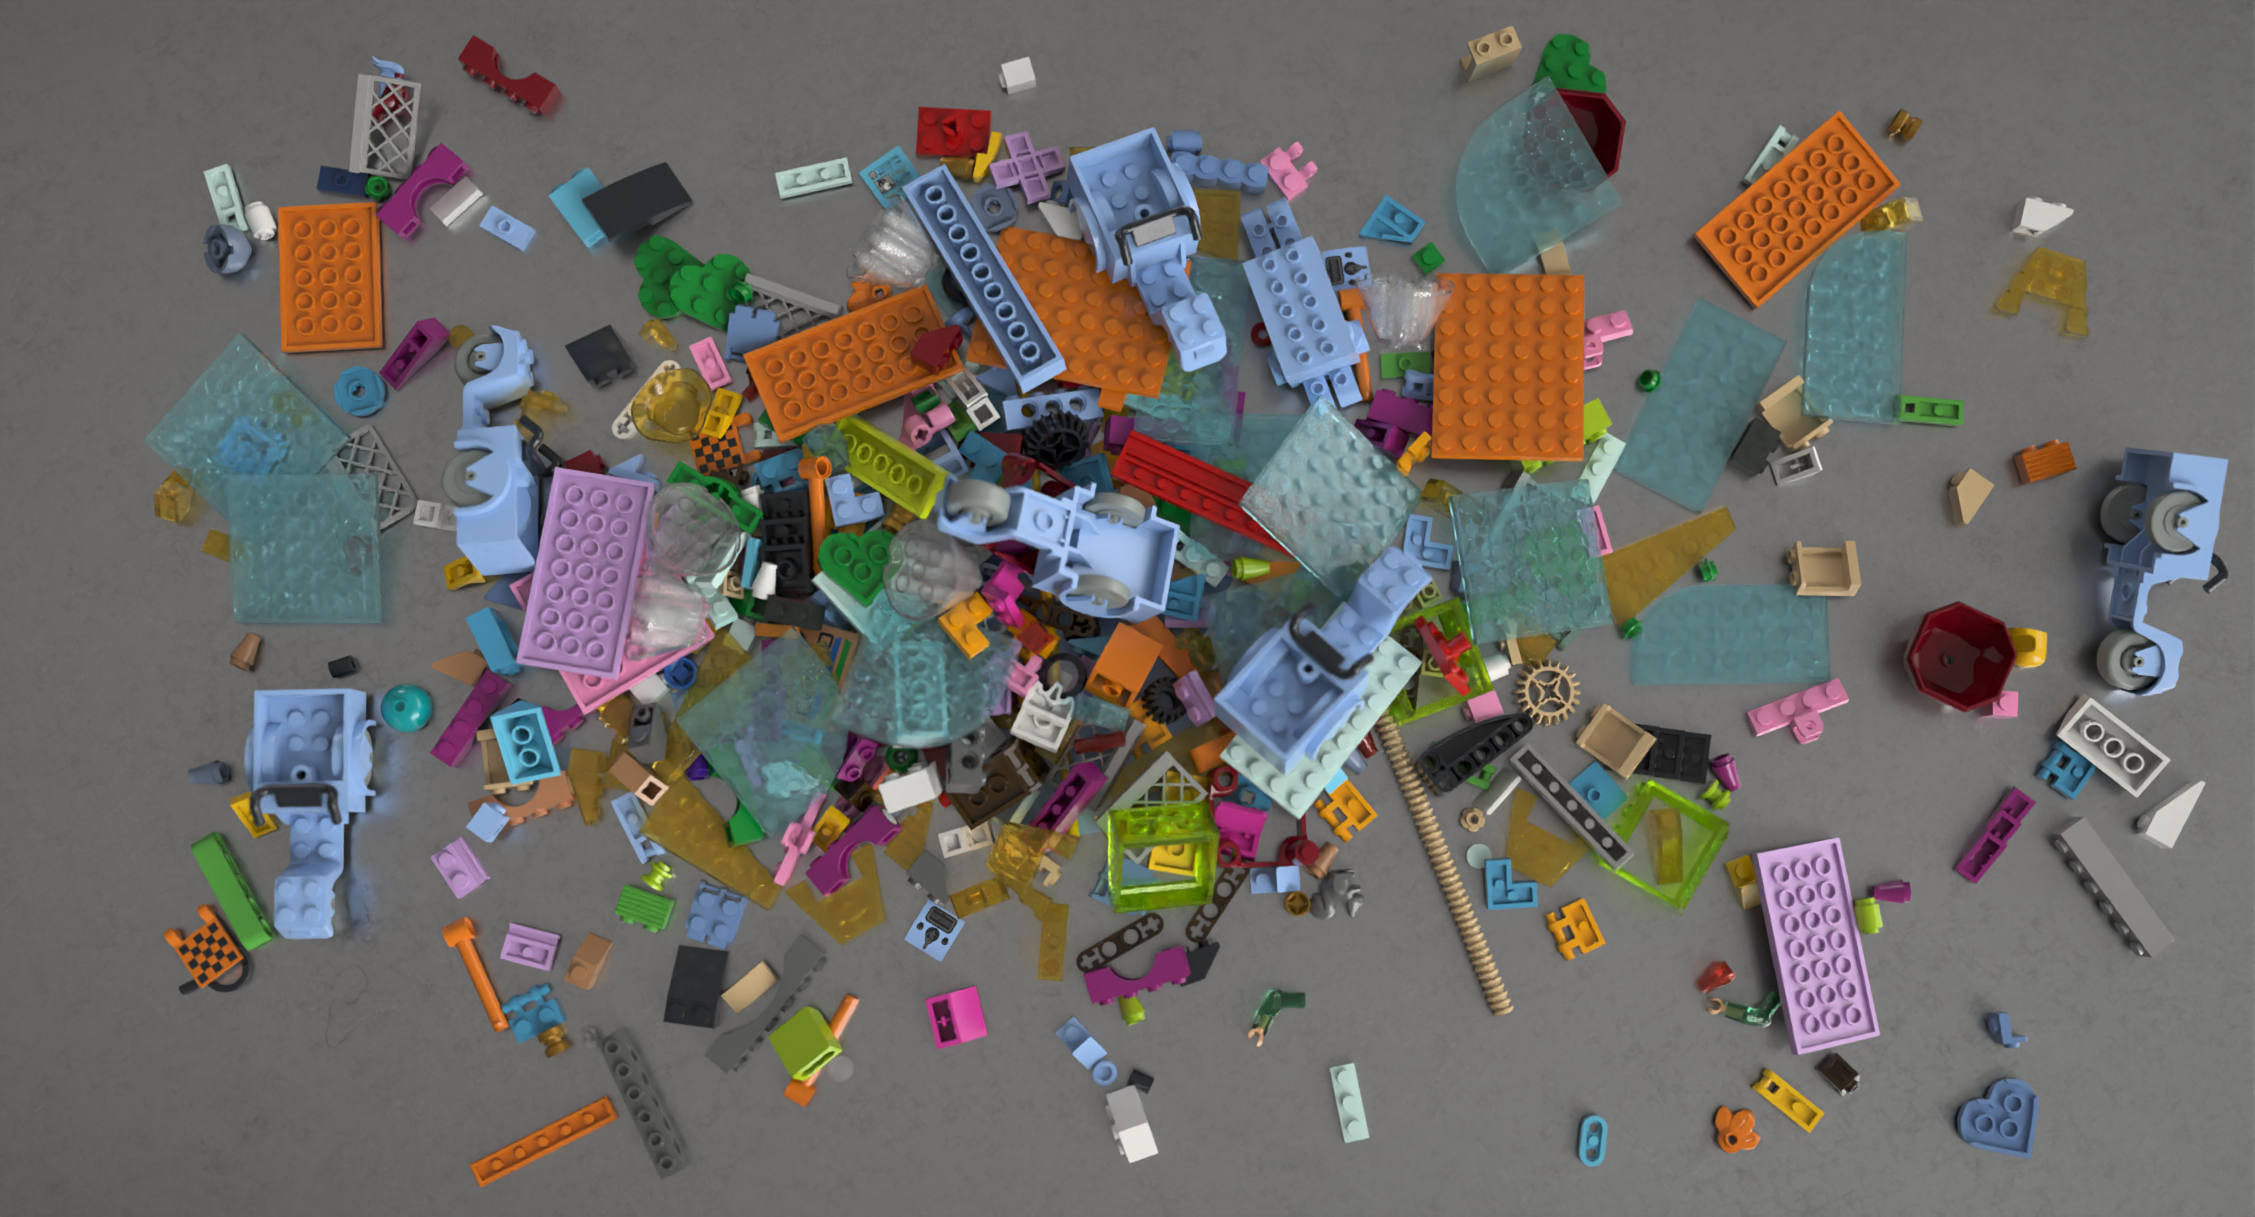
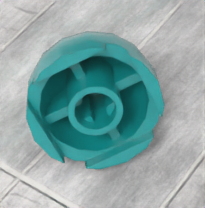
M410 683L399 684L389 689L381 703V714L386 724L394 730L404 733L421 730L432 719L434 711L433 699L428 695L427 691L421 686Z

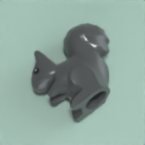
M1339 869L1328 872V876L1321 884L1320 893H1315L1313 898L1310 899L1309 910L1315 918L1322 920L1331 918L1336 912L1337 903H1346L1350 917H1354L1355 912L1364 904L1365 898L1363 895L1356 893L1361 890L1360 885H1351L1350 879L1355 876L1353 869Z

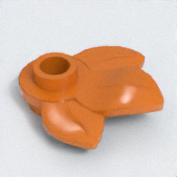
M859 276L850 281L852 288L856 292L849 297L846 309L854 312L892 297V289L885 281L874 282L867 276ZM878 288L884 291V295L881 298L875 294Z
M1726 1106L1719 1108L1715 1117V1126L1719 1132L1717 1138L1718 1145L1724 1152L1731 1154L1738 1152L1740 1149L1750 1150L1759 1143L1761 1137L1752 1131L1755 1119L1751 1110H1742L1733 1115ZM1729 1136H1732L1734 1139L1733 1145L1728 1141Z

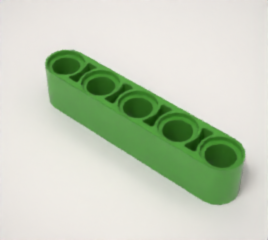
M214 831L192 843L191 850L242 945L250 951L272 939V930L220 835Z

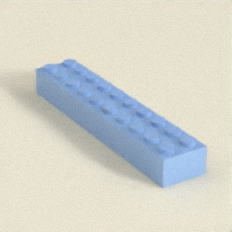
M943 164L903 186L902 189L907 202L1022 393H1026L1065 371L1066 366L1062 355L946 165Z

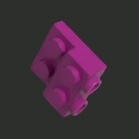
M846 710L839 734L831 732L821 748L836 778L853 783L854 780L861 776L866 762L874 757L879 744L871 729L862 726L856 713Z

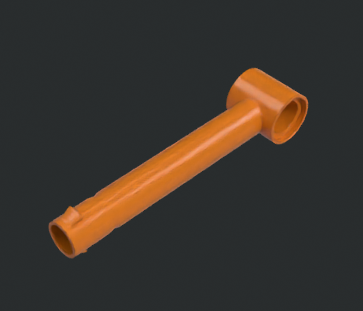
M1364 288L1338 290L1341 311L1347 312L1348 322L1359 319L1364 331L1361 309H1366ZM1367 352L1359 354L1361 362L1354 364L1356 382L1363 399L1359 402H1370L1373 400L1368 356Z
M825 456L803 458L798 464V473L803 480L808 481L814 555V567L812 568L814 575H818L822 571L817 563L819 548L827 538L823 479L830 476L832 466L830 460Z
M465 916L442 927L444 939L449 947H457L495 1033L509 1027L471 942V939L476 934L470 920Z
M847 993L828 1024L836 1040L859 1001ZM821 1068L806 1081L792 1078L783 1096L805 1108L816 1090V1087L812 1086Z

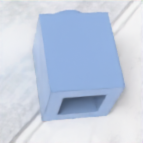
M484 802L466 828L485 842H493L510 817L505 814L506 809L497 802H493V804Z

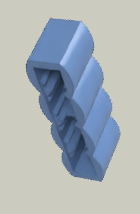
M1184 151L1172 153L1171 163L1176 162L1182 168L1189 183L1194 182L1202 187L1217 185L1219 188L1227 191L1241 189L1243 192L1252 195L1263 194L1265 191L1269 169L1265 165L1259 163H1247L1244 165L1242 162L1234 159L1220 161L1216 157L1209 155L1196 157Z

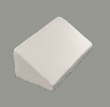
M465 176L430 209L443 224L448 226L483 194Z
M1502 768L1490 782L1489 790H1483L1473 801V805L1479 808L1484 815H1491L1521 781V777L1507 768Z

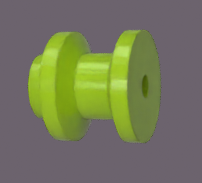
M1717 779L1711 781L1703 789L1699 797L1701 799L1708 798L1712 802L1711 808L1713 810L1718 808L1723 810L1731 801L1729 798L1731 792L1729 790L1721 791L1718 788L1719 781Z
M658 860L657 863L651 861L650 866L652 870L648 875L642 874L640 879L653 889L661 892L663 889L660 884L662 880L672 877V874L669 872L671 867L661 860Z

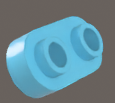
M1597 1115L1586 1116L1582 1120L1580 1127L1578 1157L1582 1163L1590 1167L1598 1166L1605 1157L1608 1127L1605 1120ZM1592 1123L1597 1125V1129L1594 1132L1589 1130V1126ZM1589 1148L1594 1150L1592 1157H1587L1586 1151Z

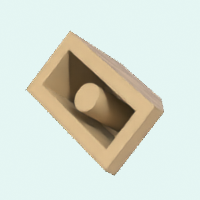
M1971 468L1963 472H1957L1951 480L1953 485L1948 491L1954 522L1959 528L1968 525L1995 486Z

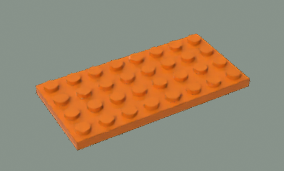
M1839 110L1695 232L1693 236L1751 306L1757 309L1901 184Z
M927 284L920 285L743 354L780 444L964 371L962 362L955 349L950 355L949 365L945 370L941 369L937 376L911 362L910 353L922 333L945 327Z

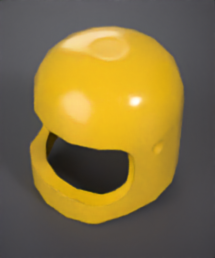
M2008 628L2009 635L2017 652L2014 665L2022 668H2034L2042 665L2047 655L2048 633L2029 628Z

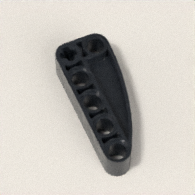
M1516 713L1487 719L1451 734L1424 751L1415 761V770L1435 796L1444 797L1530 733L1533 729V720L1528 714ZM1515 721L1523 724L1524 731L1516 729ZM1496 736H1502L1505 739V746H1501L1496 742ZM1476 751H1484L1487 757L1486 760L1478 758ZM1427 758L1432 761L1433 769L1426 768L1422 760ZM1463 764L1466 766L1468 773L1465 775L1461 774L1457 769V765ZM1445 780L1447 785L1442 788L1439 783Z

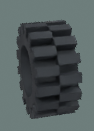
M1165 676L1163 679L1162 677L1158 678L1147 686L1143 692L1145 695L1142 696V701L1146 703L1142 707L1149 710L1145 714L1147 716L1152 714L1153 718L1151 720L1153 722L1159 720L1161 725L1164 723L1166 725L1174 723L1187 713L1185 706L1177 697L1172 685L1177 681L1174 677L1170 679V676ZM1161 692L1166 693L1173 702L1172 709L1164 707L1160 702L1159 694Z

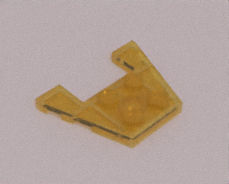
M2040 246L2037 247L1997 302L1994 310L2016 316L2019 314L2024 293L2069 307L2070 311L2064 332L2082 338L2088 337V306H2086L2085 294L2087 292L2086 261Z
M1517 787L1506 857L1511 859L1512 869L1551 888L1591 847L1579 834L1574 844H1571L1528 822L1527 818L1538 797Z
M1006 821L1000 830L985 866L1007 888L1010 887L1019 896L1020 902L1024 906L1027 904L1035 912L1034 916L1042 921L1053 899L1032 888L1031 884L1047 849H1050L1070 860L1081 838Z
M871 843L851 854L862 878L817 902L805 880L785 891L787 896L799 905L804 912L841 946L886 921L875 853Z

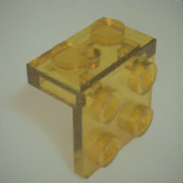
M529 390L528 394L524 395L521 400L520 409L522 411L519 419H516L513 425L517 427L528 443L533 434L519 423L523 415H527L537 424L542 409L565 416L568 406L562 403V398L557 397L555 393L542 390V393H537Z

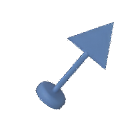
M970 306L961 309L944 323L945 327L956 324L961 326V329L971 341L973 333L967 327V324L973 319L974 311ZM989 366L990 370L976 377L977 380L1006 397L1017 395L1015 380L1008 369Z

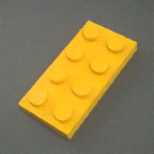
M1167 770L1165 783H1180V772ZM1190 774L1205 790V787H1207L1206 776ZM1183 776V783H1190V782ZM1165 786V801H1180V786ZM1183 786V801H1193L1200 794L1194 786ZM1162 789L1159 801H1162ZM1205 797L1149 853L1148 869L1197 877L1206 830ZM1162 804L1158 805L1156 819H1162ZM1165 804V819H1175L1180 814V804ZM1183 804V810H1184L1189 804ZM1155 822L1153 836H1158L1162 832V822ZM1165 822V828H1166L1171 822Z

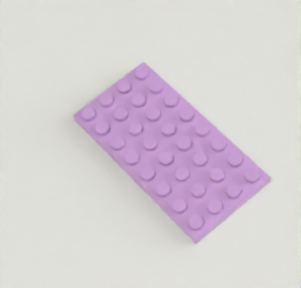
M555 467L516 663L618 680L654 496V483Z
M1831 838L1751 854L1792 1055H1800L1880 1036L1840 838Z

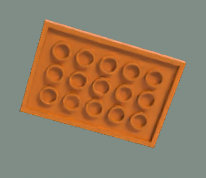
M377 202L278 207L282 352L296 353L383 348L379 218L376 216L379 213V204Z

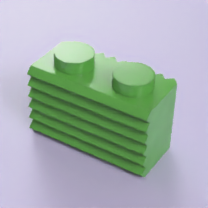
M625 884L614 913L620 915L619 920L634 924V921L644 923V929L657 933L658 929L663 930L666 928L675 900Z

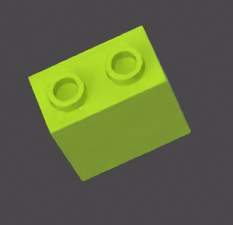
M808 1006L798 1010L791 1019L778 1026L775 1032L768 1036L791 1078L806 1081L843 1051L820 1011Z

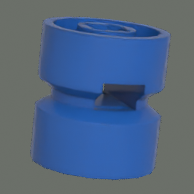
M681 657L678 661L665 667L664 677L666 682L673 688L689 690L698 686L702 673L696 662Z

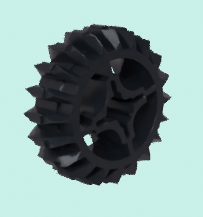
M1061 409L1057 414L1050 410V414L1047 416L1041 414L1040 420L1033 419V426H1027V433L1023 434V448L1027 457L1044 464L1053 471L1058 467L1063 470V466L1066 465L1071 467V463L1073 461L1078 462L1080 456L1086 455L1085 451L1089 448L1088 440H1090V435L1085 422L1077 414L1073 415L1070 411L1064 414Z

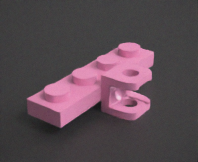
M1625 310L1584 320V370L1601 366L1602 342L1633 334V327ZM1588 357L1594 358L1592 362H1588L1585 359Z
M1839 678L1748 711L1746 717L1756 737L1790 724L1796 740L1801 744H1806L1818 739L1823 731V722L1818 713L1847 703L1849 697Z
M818 790L815 794L811 793L805 804V807L808 808L805 816H800L797 822L792 821L789 824L781 841V844L785 845L783 852L787 854L783 862L779 861L772 874L776 876L773 882L785 886L800 854L806 855L816 834V831L812 829L826 802L827 794Z

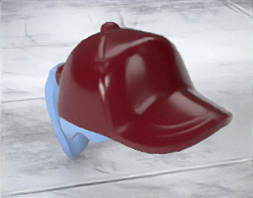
M374 56L371 57L373 65L381 71V76L404 79V69L401 65L391 61L379 60ZM379 81L380 93L378 95L382 99L391 92V89L385 82ZM392 84L394 88L399 86L398 84ZM406 86L397 90L406 103L410 101ZM394 93L384 100L392 113L403 106ZM380 103L372 112V115L379 123L386 116H389ZM405 108L395 114V116H401Z

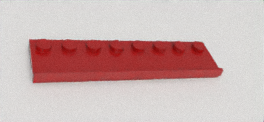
M1133 429L1110 476L1290 558H1294L1314 513L1313 510Z

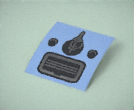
M1366 246L1321 252L1322 260L1334 292L1358 287L1372 288Z
M928 899L904 940L941 962L965 924V921Z

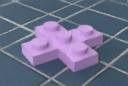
M1027 131L1005 136L1003 142L1009 159L991 163L988 167L996 190L1020 184L1027 204L1049 199L1051 193L1045 176L1063 172L1066 168L1058 146L1034 151Z

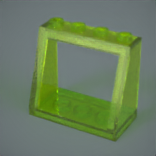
M1459 596L1397 619L1390 633L1415 624L1413 620L1421 615L1425 619L1438 615L1447 640L1452 639L1463 631L1473 648L1458 657L1459 662L1457 664L1468 675L1470 681L1467 684L1471 692L1464 696L1457 693L1413 710L1406 690L1403 687L1391 702V714L1394 720L1398 721L1399 726L1495 690Z
M1649 779L1647 784L1643 782L1636 793L1638 799L1635 804H1629L1623 815L1626 819L1622 826L1617 825L1614 829L1626 844L1654 797L1713 832L1673 900L1622 868L1614 872L1600 856L1598 857L1601 860L1599 865L1602 869L1677 915L1682 916L1731 833V826L1726 820Z
M1207 802L1108 811V898L1114 914L1212 904L1219 830ZM1196 843V879L1121 886L1125 849Z

